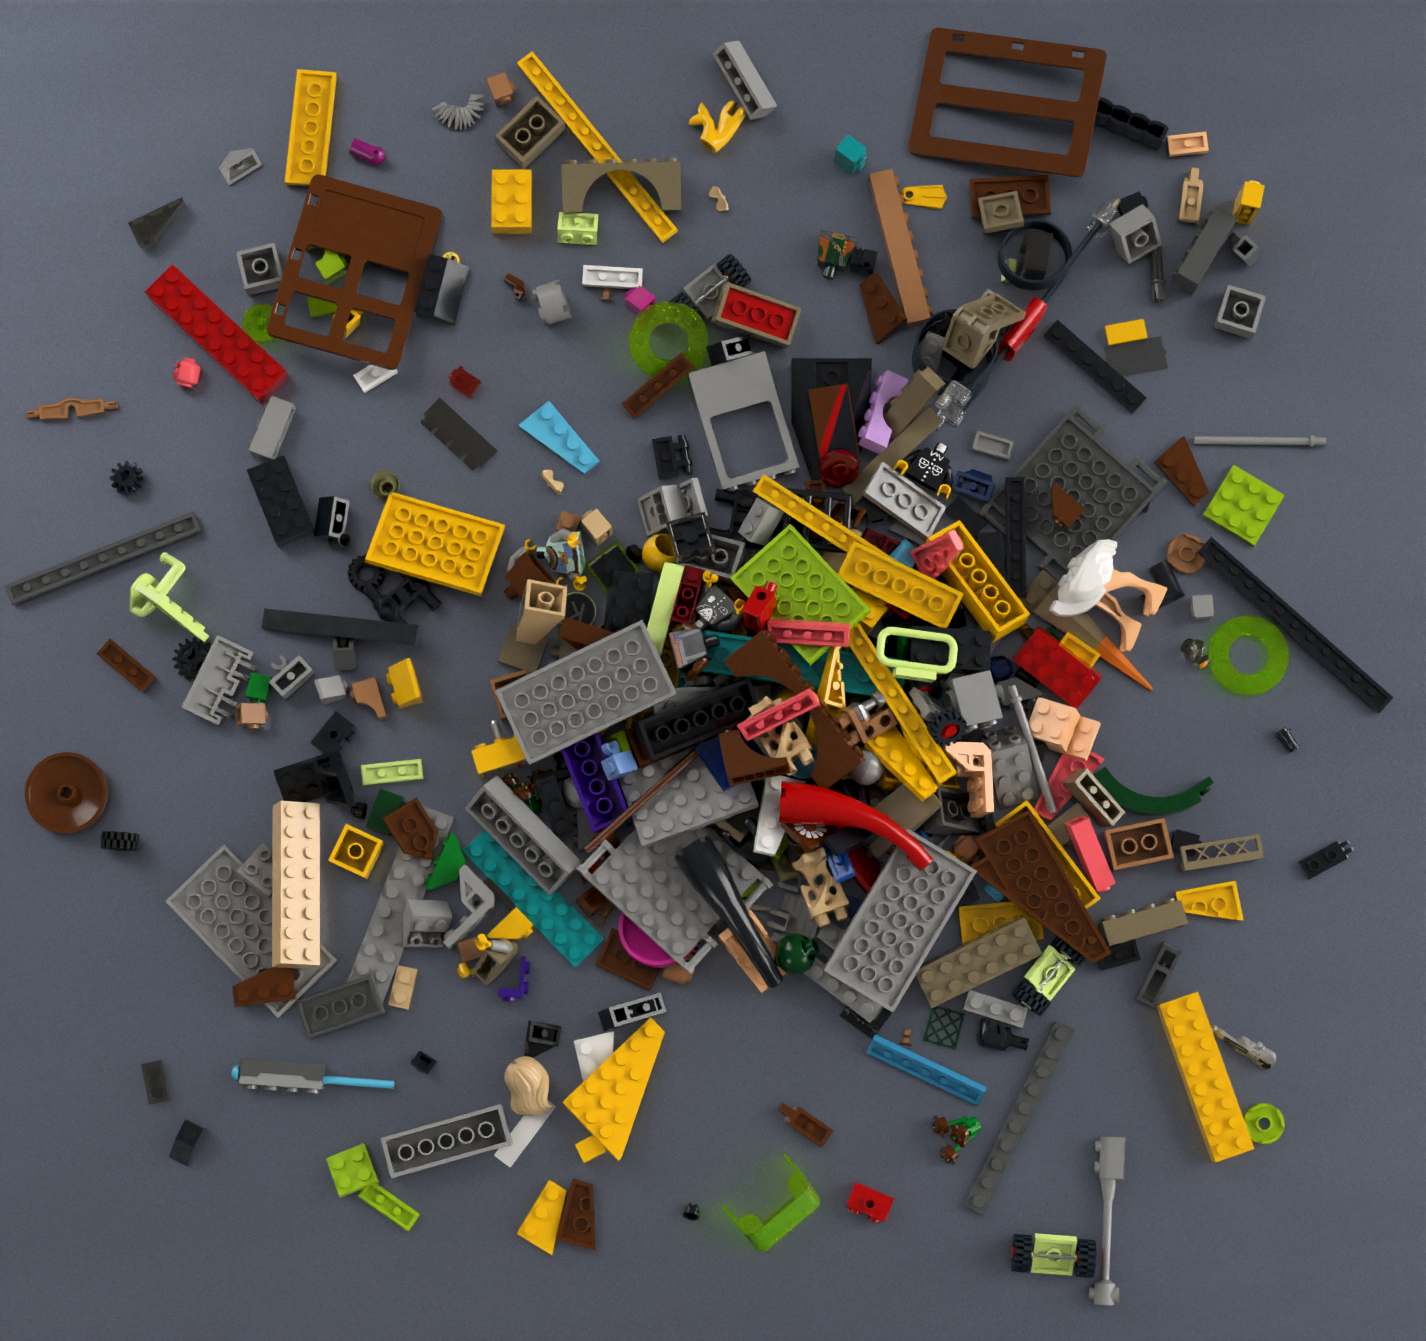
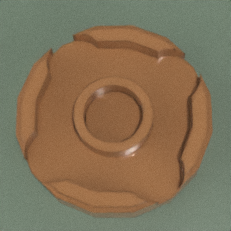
M1191 534L1175 537L1168 545L1166 551L1167 561L1171 568L1182 574H1191L1198 571L1206 561L1197 553L1204 545L1202 540Z

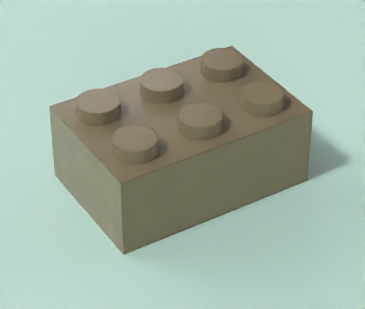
M536 96L495 135L496 143L520 167L525 169L566 130L565 122L542 99Z

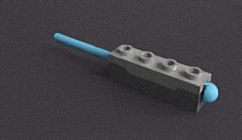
M241 1059V1067L237 1065L231 1071L232 1078L239 1081V1084H245L244 1088L257 1089V1085L265 1086V1090L277 1091L278 1087H286L285 1091L298 1092V1088H305L306 1093H318L319 1090H324V1085L326 1084L394 1089V1081L325 1076L326 1065Z

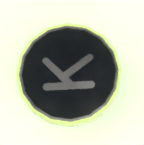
M581 592L567 594L565 617L593 625L596 619L594 601L588 595Z

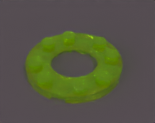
M669 301L652 304L641 311L632 323L629 334L630 353L638 367L648 375L654 376L671 361L662 359L652 352L649 345V337L657 326L663 323H673L679 325L686 332L688 346L684 354L695 366L690 372L697 370L706 357V347L709 344L708 330L701 316L685 304Z
M1243 615L1226 621L1216 630L1208 646L1207 658L1209 667L1221 686L1238 695L1253 696L1272 689L1283 678L1288 667L1289 650L1283 634L1273 623L1258 616ZM1239 637H1256L1265 645L1268 652V660L1264 669L1251 675L1242 674L1231 664L1229 650L1232 643Z

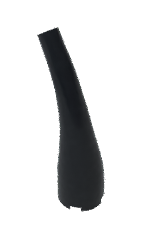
M709 836L704 838L706 840L704 842H701L700 839L693 841L682 849L684 854L681 857L679 855L675 856L677 864L693 888L731 931L769 988L778 986L783 981V976L749 915L726 862Z

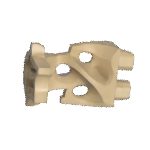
M765 696L758 704L748 708L751 715L747 720L783 702L780 697L773 701L768 696ZM787 721L781 724L783 726L781 734L776 733L775 727L767 731L769 737H763L760 740L770 757H787L791 772L787 773V775L791 776L797 772V768L793 763L796 760L800 759L804 766L814 761L811 753L814 749L794 721L791 723ZM793 732L797 734L796 740L791 739ZM772 741L777 743V750H773L770 746Z
M824 847L806 853L799 860L792 863L793 869L799 871L805 879L807 886H800L801 893L811 921L815 919L820 929L830 925L827 915L834 913L837 922L846 920L848 918L846 908L849 905L841 884H837L835 878L830 875L826 868L827 858ZM817 876L823 877L824 882L822 885L818 886L815 879ZM830 887H834L836 889L835 895L830 893ZM809 891L812 893L815 900L810 899L808 894Z

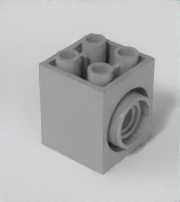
M990 670L954 678L941 685L945 708L951 707L952 709L954 707L961 713L967 723L966 733H970L972 730L978 729V727L980 730L990 728L997 724V720L1003 718Z

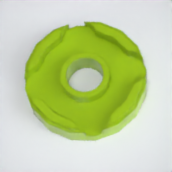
M1256 1104L1249 1108L1244 1115L1249 1135L1255 1143L1262 1145L1271 1144L1277 1141L1284 1131V1117L1280 1110L1271 1104ZM1261 1118H1266L1269 1121V1127L1266 1130H1262L1259 1127L1258 1123Z

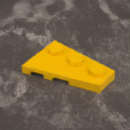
M1236 881L1174 892L1176 901H1182L1184 911L1187 914L1244 921Z
M549 1180L517 1232L518 1235L551 1255L554 1250L567 1190Z

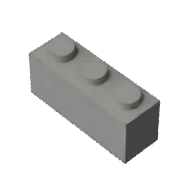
M271 396L270 400H266L263 406V417L258 419L255 426L256 434L248 442L251 455L267 461L276 458L296 409L293 403Z
M968 990L961 1011L1021 1029L1023 1028L1028 1008Z

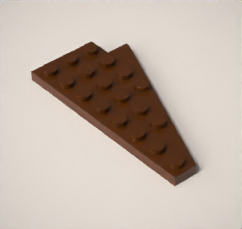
M1030 810L976 839L985 858L970 865V867L977 871L976 874L1092 964L1111 954Z

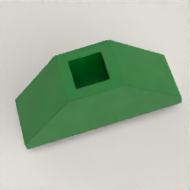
M452 832L450 836L446 835L442 843V847H444L441 855L438 854L433 864L436 866L433 874H428L425 881L426 889L431 892L458 882L460 879L459 869L467 863L457 836Z

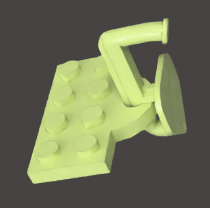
M164 552L160 555V562L162 564H169L172 566L161 582L148 573L141 574L130 588V611L138 617H145L158 608L181 627L205 642L209 638V635L203 631L205 627L197 621L193 623L194 618L185 611L181 613L182 608L173 601L169 603L170 598L166 594L185 571V565L175 557Z

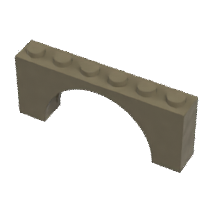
M637 158L625 159V163H617V159H605V163H597V159H587L583 164H577V160H566V164H561L563 212H583L584 199L592 183L601 175L614 170H630L641 174L655 187L661 201L662 210H682L680 161L676 162V158H665V162H657V158H645V162H637Z

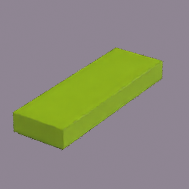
M378 1184L364 1188L358 1194V1197L408 1232L421 1215Z

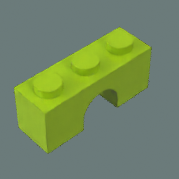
M308 246L306 251L308 252L309 250L317 247ZM324 250L323 258L315 262V265L326 284H329L347 273L345 266L348 264L343 255L338 256L337 253Z

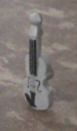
M1210 1025L1213 1034L1215 1033L1219 1039L1233 1046L1236 1052L1250 1058L1253 1064H1256L1259 1068L1269 1070L1274 1065L1276 1054L1270 1049L1265 1048L1262 1042L1257 1041L1254 1043L1245 1036L1236 1039L1227 1034L1224 1029L1221 1030L1216 1025Z

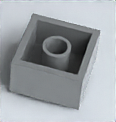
M1143 204L1109 223L1116 251L1128 264L1162 245L1155 216Z
M275 242L236 252L244 288L248 296L279 288L283 270Z
M1227 285L1213 328L1252 339L1256 332L1266 296Z

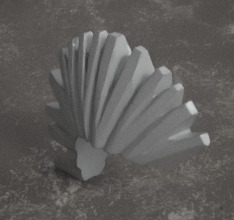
M471 94L468 105L465 107L449 105L443 101L432 108V111L439 110L435 117L440 116L438 121L443 119L442 124L449 118L447 127H450L455 119V130L458 129V126L462 130V122L465 129H467V124L471 127L470 121L473 125L476 124L471 115L480 119L481 116L474 111H483L484 108L479 106H484V103L475 101L483 98L484 95Z

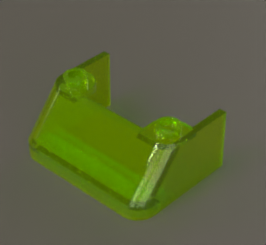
M786 1153L782 1155V1158L795 1172L787 1181V1188L793 1197L761 1223L752 1214L744 1215L741 1219L737 1220L725 1204L722 1206V1209L749 1242L759 1251H766L820 1205L818 1193Z

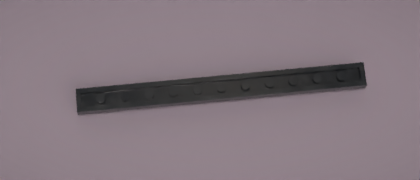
M1210 537L1197 553L1374 710L1380 713L1394 698L1214 538Z

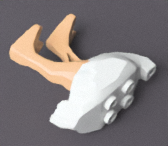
M1110 539L1098 540L1088 546L1078 556L1071 559L1068 564L1069 571L1067 575H1063L1058 584L1060 586L1058 590L1059 601L1054 600L1049 611L1056 616L1071 617L1087 612L1093 606L1100 608L1120 624V652L1124 653L1125 650L1130 652L1142 624L1126 616L1121 610L1117 599L1108 592L1122 587H1132L1143 591L1146 596L1143 615L1148 617L1150 614H1156L1165 596L1167 587L1142 580L1131 572H1119L1113 569L1112 557L1116 554L1117 542Z

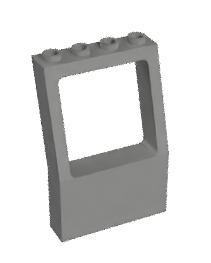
M765 351L687 374L721 489L733 491L738 489L740 484L745 483L746 486L757 484V480L761 479L763 474L774 479L777 478L776 474L784 472V475L796 472L795 469L799 468L798 460L777 396ZM768 401L785 451L786 461L728 478L710 418Z

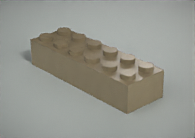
M1021 915L922 963L915 976L929 1005L933 1008L1042 955V952L1025 917Z

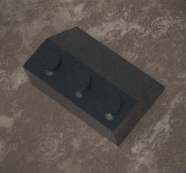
M429 254L415 307L416 315L455 325L469 267L449 258Z

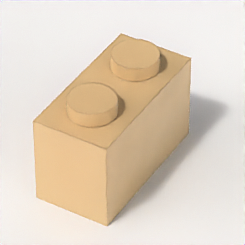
M597 508L594 511L589 510L582 516V529L597 547L613 535L612 526Z

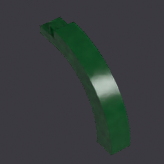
M1106 767L1094 774V777L1123 810L1145 816H1165L1187 810L1200 803L1202 800L1198 793L1203 796L1211 790L1209 786L1214 783L1209 776L1180 794L1168 797H1151L1126 788L1112 776Z

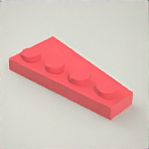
M954 529L909 552L919 572L937 580L964 547L961 543V538Z

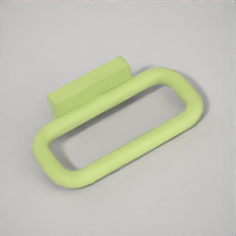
M887 627L879 633L877 638L876 657L882 665L894 668L892 672L893 678L932 683L936 680L937 674L951 672L957 661V643L952 636L947 634ZM897 635L946 642L950 647L948 663L945 666L888 659L884 655L886 637Z

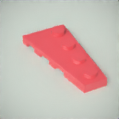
M1091 751L1087 761L1061 754L1047 781L1057 811L1049 814L1043 793H1041L1034 807L1037 814L1051 821L1073 796L1063 784L1068 776L1075 769L1087 768L1093 773L1105 758Z

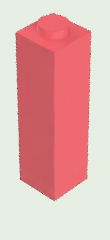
M1080 815L1064 823L1090 885L1096 892L1109 890L1110 886L1116 883L1090 819Z

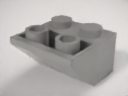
M408 899L403 914V946L443 948L444 936L448 933L452 920L448 902Z

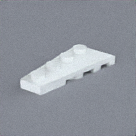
M781 775L764 779L753 852L773 857L784 835L785 830L780 826L781 823H779L781 782L806 784V781Z
M614 1031L574 1041L583 1082L614 1053Z

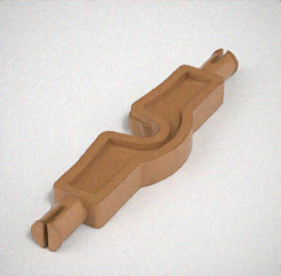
M70 397L56 404L39 405L36 410H26L27 419L39 417L42 421L52 419L66 420L69 417V408L75 407L77 417L83 418L104 414L105 410L117 409V401L104 402L103 399L82 400Z

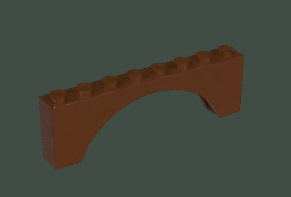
M760 631L724 660L735 677L753 675L770 678L785 685L796 695L809 688L812 691L814 690L812 684L808 680L805 681L800 675L802 674L800 668L790 662L787 651L777 645V639L770 631ZM819 696L820 705L809 710L815 724L818 740L817 759L811 777L819 787L829 789L863 763L865 759L863 758V751L858 746L853 745L850 741L852 739L850 734L845 729H841L838 725V718L833 713L830 714L825 708L827 706L825 701Z

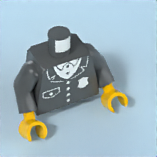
M705 571L703 573V580L706 583H703L695 607L699 620L693 625L698 626L702 630L709 628L712 632L719 633L735 629L739 621L743 619L741 610L745 605V600L737 599L734 603L716 585L712 586V583L718 581L717 574H712L710 579L712 572Z

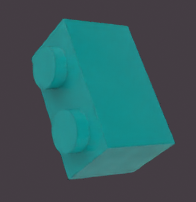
M847 134L836 148L834 162L853 175L856 171L860 172L866 164L867 148Z

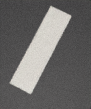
M548 1100V1103L552 1106L551 1109L536 1116L524 1115L510 1133L513 1145L499 1148L494 1156L508 1167H511L556 1106Z

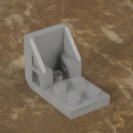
M466 864L459 869L461 902L472 915H465L459 921L460 926L456 930L451 929L444 936L446 940L443 943L451 951L458 945V942H461L496 908V896ZM476 901H480L477 906H474Z

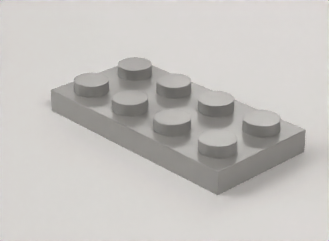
M884 462L878 465L862 494L925 540L931 536L946 509V506Z

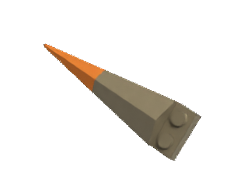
M1044 569L1027 586L1026 597H1018L1030 613L1049 625L1054 626V628L1064 634L1067 631L1099 652L1102 659L1148 690H1153L1150 684L1086 612L1071 617L1056 616L1049 611L1053 601H1059L1058 590L1060 586L1058 585L1059 582Z

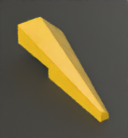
M832 646L829 649L817 696H820L827 705L825 708L828 712L838 717L842 714L841 709L846 706L844 682L841 678L843 663H840L839 650L841 647ZM810 716L805 736L813 747L818 748L817 732L813 719Z

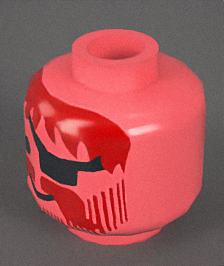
M184 357L183 361L179 360L176 362L173 379L177 381L176 384L192 388V385L198 383L201 367L195 364L196 360Z

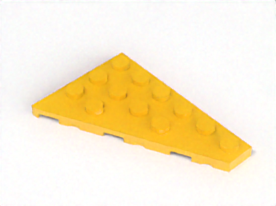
M651 1017L562 1102L617 1161L622 1158L665 1033Z

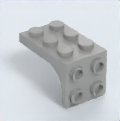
M1010 725L1001 730L986 732L983 738H981V742L991 750L992 779L999 808L1002 809L1024 803L1026 800L1038 799L1039 796L1028 744L1019 726Z

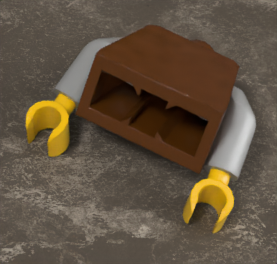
M531 539L525 541V547H521L510 557L508 563V573L505 578L510 583V586L504 590V593L511 600L516 595H519L521 598L523 597L528 579L551 584L554 582V579L533 555L537 544L532 548L527 546L531 543ZM558 578L555 584L559 585L558 582L564 580V578Z

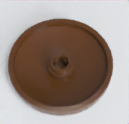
M71 752L57 753L43 759L31 771L25 786V801L33 819L47 830L59 834L77 833L90 827L103 813L108 798L107 782L100 768L89 758Z

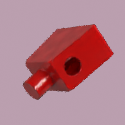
M767 581L764 588L755 586L741 610L746 627L758 632L766 629L767 622L771 619L777 605L775 591L778 586L775 583Z

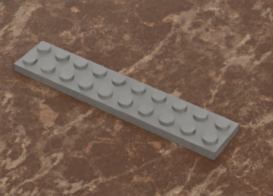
M425 806L423 808L438 830L432 860L404 854L399 847L347 981L350 982L373 974L382 1004L385 1001L397 965L405 949L403 946V914L408 899H424L427 892L425 881L428 874H433L436 866L433 865L435 858L438 854L441 855L443 850L442 843L446 835H449L455 819L452 816Z

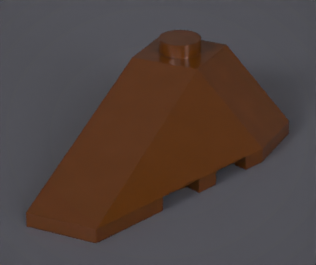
M564 617L558 636L576 650H580L614 633Z

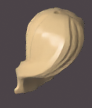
M529 1056L519 1057L509 1064L505 1071L504 1079L511 1092V1110L519 1115L536 1116L551 1109L552 1106L548 1103L547 1099L549 1077L545 1068L537 1060Z

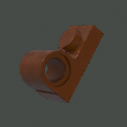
M593 886L582 894L575 903L589 918L609 900Z

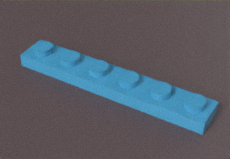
M876 1034L866 1051L867 1054L976 1106L980 1103L987 1088Z

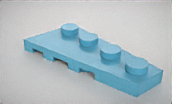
M550 401L518 425L520 429L530 434L535 440L541 442L584 475L600 463L598 458Z

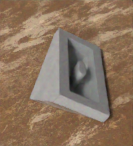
M253 148L229 152L219 170L228 185L262 166V163Z

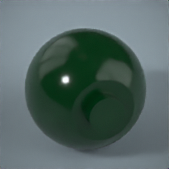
M793 933L786 935L776 945L774 962L777 967H780L786 973L802 974L812 967L815 955L820 952L819 945L814 938L808 939L802 934Z

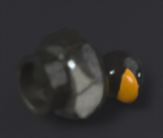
M1189 638L1182 643L1181 651L1188 662L1197 663L1201 669L1209 667L1211 660L1207 655H1204L1205 643L1203 641Z

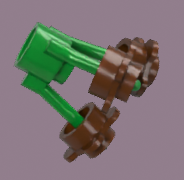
M537 769L532 771V775L527 776V778H530L531 784L527 781L518 784V788L514 785L519 782L517 778L518 773L516 775H513L512 772L509 774L505 773L504 777L501 778L508 787H511L513 793L535 815L541 813L543 802L538 788L537 799L533 796L535 794L534 789L537 787L533 775L544 770Z
M935 1115L934 1122H932V1129L935 1134L944 1138V1134L949 1132V1126H951L952 1133L950 1138L957 1145L954 1148L950 1145L942 1146L940 1156L947 1164L951 1163L954 1165L956 1159L959 1158L956 1151L961 1147H965L966 1143L974 1138L976 1133L981 1131V1124L975 1116L969 1119L964 1116L947 1122L945 1117L938 1118Z

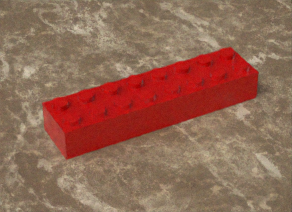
M173 264L144 292L152 303L260 404L289 377L287 371Z

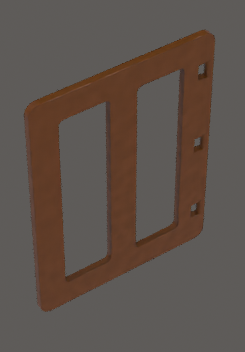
M946 28L933 29L930 33L908 145L909 151L914 155L1069 177H1082L1087 167L1107 60L1106 52L1096 48ZM953 35L964 37V41H952ZM1012 43L1024 45L1023 50L1012 49ZM1073 51L1084 53V57H1072ZM950 52L1084 71L1080 97L1077 102L942 84L940 81L945 56ZM938 104L1072 122L1074 123L1070 150L1067 155L932 137L930 133L935 107Z

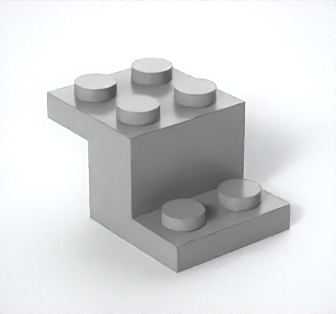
M698 477L690 478L678 485L660 486L637 498L647 537L671 529L670 524L672 526L686 519L701 518L702 515L703 518L708 516Z

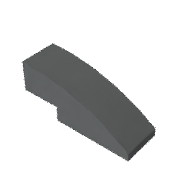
M1163 940L1136 1000L1153 1008L1156 1007L1182 954V949Z

